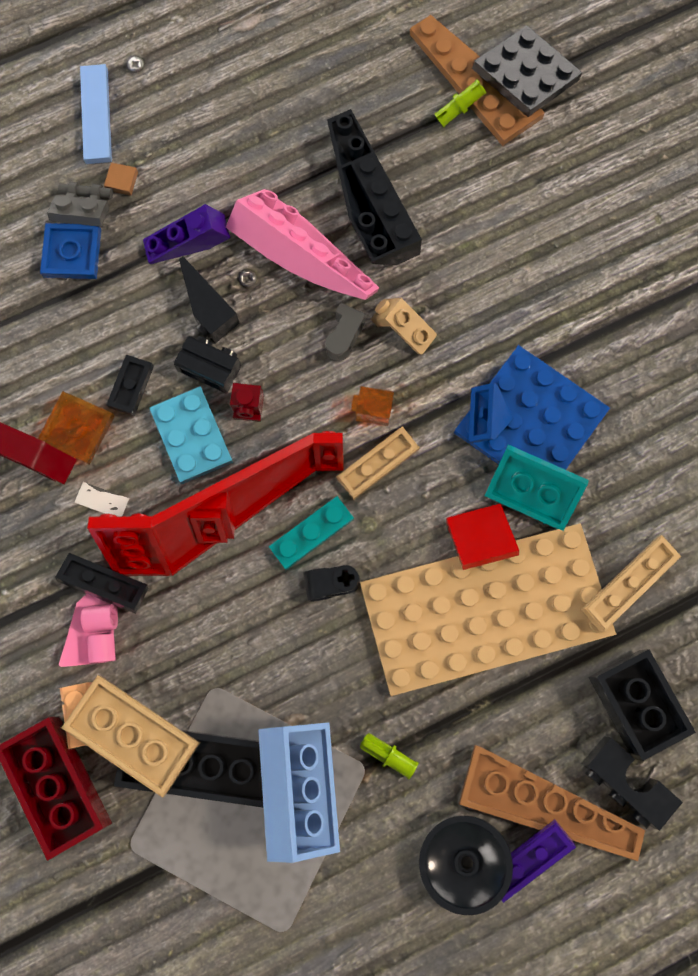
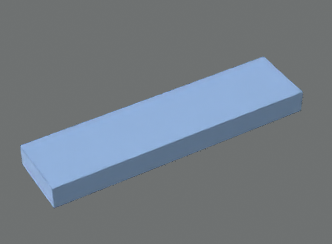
M106 64L80 66L83 159L86 164L112 162L108 69Z

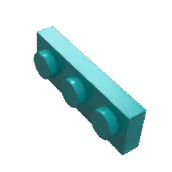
M336 496L272 543L269 548L285 570H288L354 521V517L339 497Z

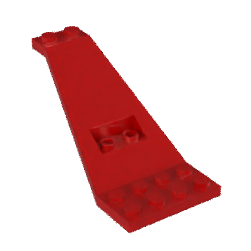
M333 431L312 433L154 516L140 513L117 517L113 514H101L99 517H89L87 529L113 571L125 576H173L215 544L228 543V539H234L235 530L313 472L344 471L343 433H335Z

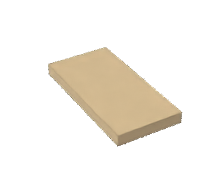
M97 675L62 726L63 730L162 798L166 796L200 743L100 675Z

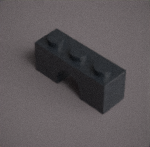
M604 736L581 763L588 769L585 774L598 786L602 783L611 790L608 795L621 807L625 805L630 807L635 812L632 817L645 829L650 826L660 831L683 802L660 781L649 778L641 788L631 789L626 781V771L635 759L615 740Z

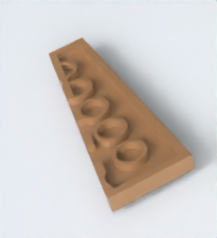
M429 15L410 28V36L459 94L478 79L487 94L483 95L469 107L502 146L543 119L545 112L541 108L531 116H525L477 74L472 67L474 60L480 56L432 15Z
M474 745L459 800L460 805L538 830L543 829L555 819L573 841L632 860H639L645 834L644 829L480 746Z

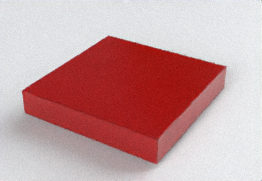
M501 503L446 518V523L463 570L519 556L518 545Z

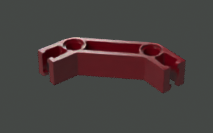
M0 422L1 457L22 465L52 481L65 485L77 461L76 458L40 439Z

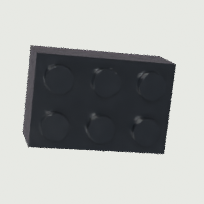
M650 649L639 650L588 677L628 752L634 759L644 761L696 733Z

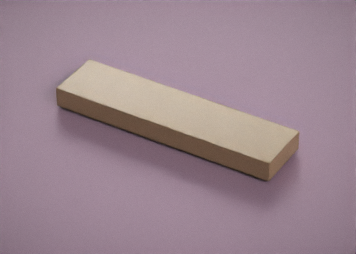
M663 535L656 537L581 609L582 612L600 632L606 631L681 557L680 554Z

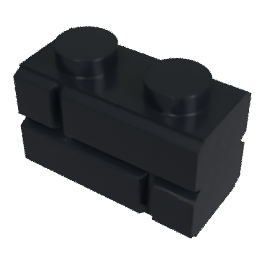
M188 336L182 346V350L174 361L176 370L227 394L241 368L237 354L226 347H223L222 350L213 347V343L204 337L198 336L195 339Z

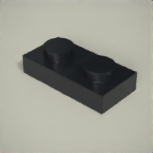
M126 355L107 401V407L135 416L154 365L151 362Z

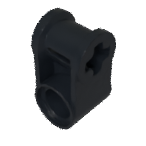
M349 565L319 568L303 572L308 602L351 594L360 586L358 572ZM345 573H349L352 578L354 577V580L350 581V586L345 587L343 582H339V580L344 578Z

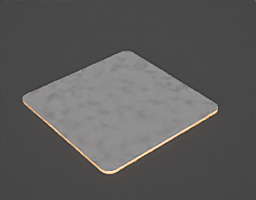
M215 688L208 692L188 731L259 741L258 729L292 725L221 688ZM331 746L339 829L364 777L365 769L360 761ZM155 793L131 838V848L135 854L278 932L287 931L292 926L325 856L294 863L267 862L264 808L166 794L162 798Z

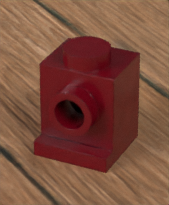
M233 383L230 400L233 419L261 422L264 401L262 387L260 385Z

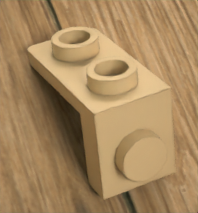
M402 298L382 300L376 306V313L370 319L377 327L390 326L417 354H423L437 336L436 332Z

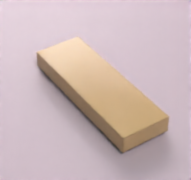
M401 427L336 476V479L350 497L355 500L415 454L420 447L407 431Z

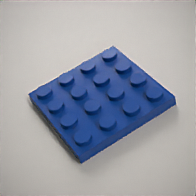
M518 345L490 382V384L495 383L498 385L513 417L512 421L495 440L470 443L469 410L455 429L454 434L498 465L507 446L511 445L566 470L610 407Z

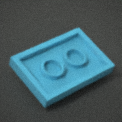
M201 386L150 407L156 426L181 484L233 463Z

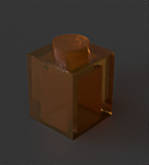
M361 386L359 395L354 394L351 407V411L356 412V421L388 426L394 392Z

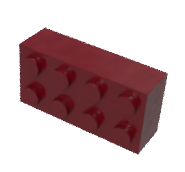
M60 716L48 717L0 744V763L47 861L112 824L76 748L68 749L66 731L62 729L64 724Z

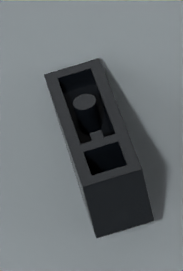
M182 256L179 262L192 312L197 322L195 328L202 337L206 339L209 337L216 344L240 323L237 313L187 259Z

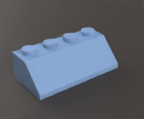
M329 722L258 729L267 862L294 863L339 853L340 844Z

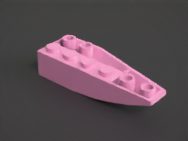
M263 189L236 201L225 228L269 260L314 284L349 296L366 300L378 291L379 287L371 278L366 276L307 219L301 216L296 208L280 201L272 191Z

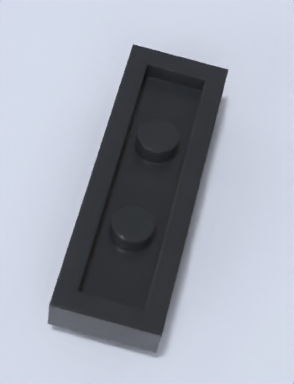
M68 553L55 576L56 581L135 614L149 589L148 585L71 553Z

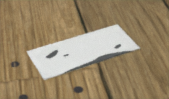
M83 482L74 503L105 514L122 517L129 498Z

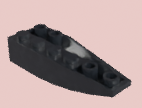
M347 110L327 119L348 218L372 264L398 265L420 255L422 239L352 110Z

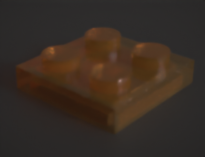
M62 391L38 439L90 465L115 415Z

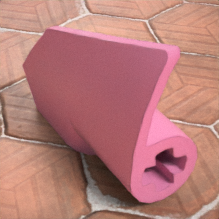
M86 594L76 603L60 658V667L116 661L114 630L118 626L117 606L89 594Z

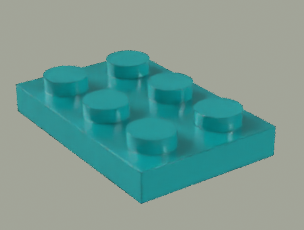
M508 445L484 496L564 531L589 480Z

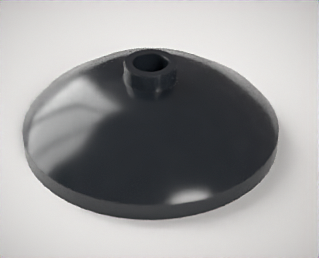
M460 815L443 820L428 833L420 851L419 870L425 889L437 904L455 914L478 915L495 907L506 895L512 880L513 860L506 840L493 825L474 816ZM468 856L472 858L473 866L470 868L465 867L462 863L463 857Z

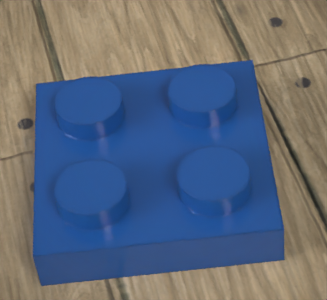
M45 223L40 274L43 278L97 279L101 240L100 226Z

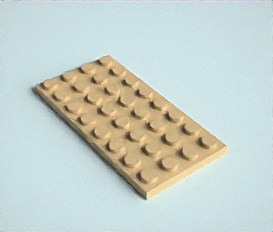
M581 523L565 527L564 531L557 529L516 540L519 556L463 570L459 557L456 556L360 582L390 696L616 635L613 624L606 631L600 632L581 610L602 590Z

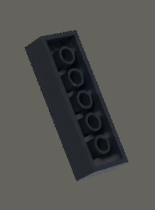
M182 730L200 743L167 794L264 808L259 741ZM117 767L114 787L153 792Z

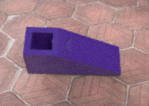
M204 204L144 238L143 243L148 263L154 264L209 250L230 239L229 230L225 228L227 225L225 215Z

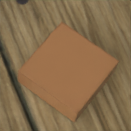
M111 162L104 187L112 188L113 192L131 196L138 175L137 168Z

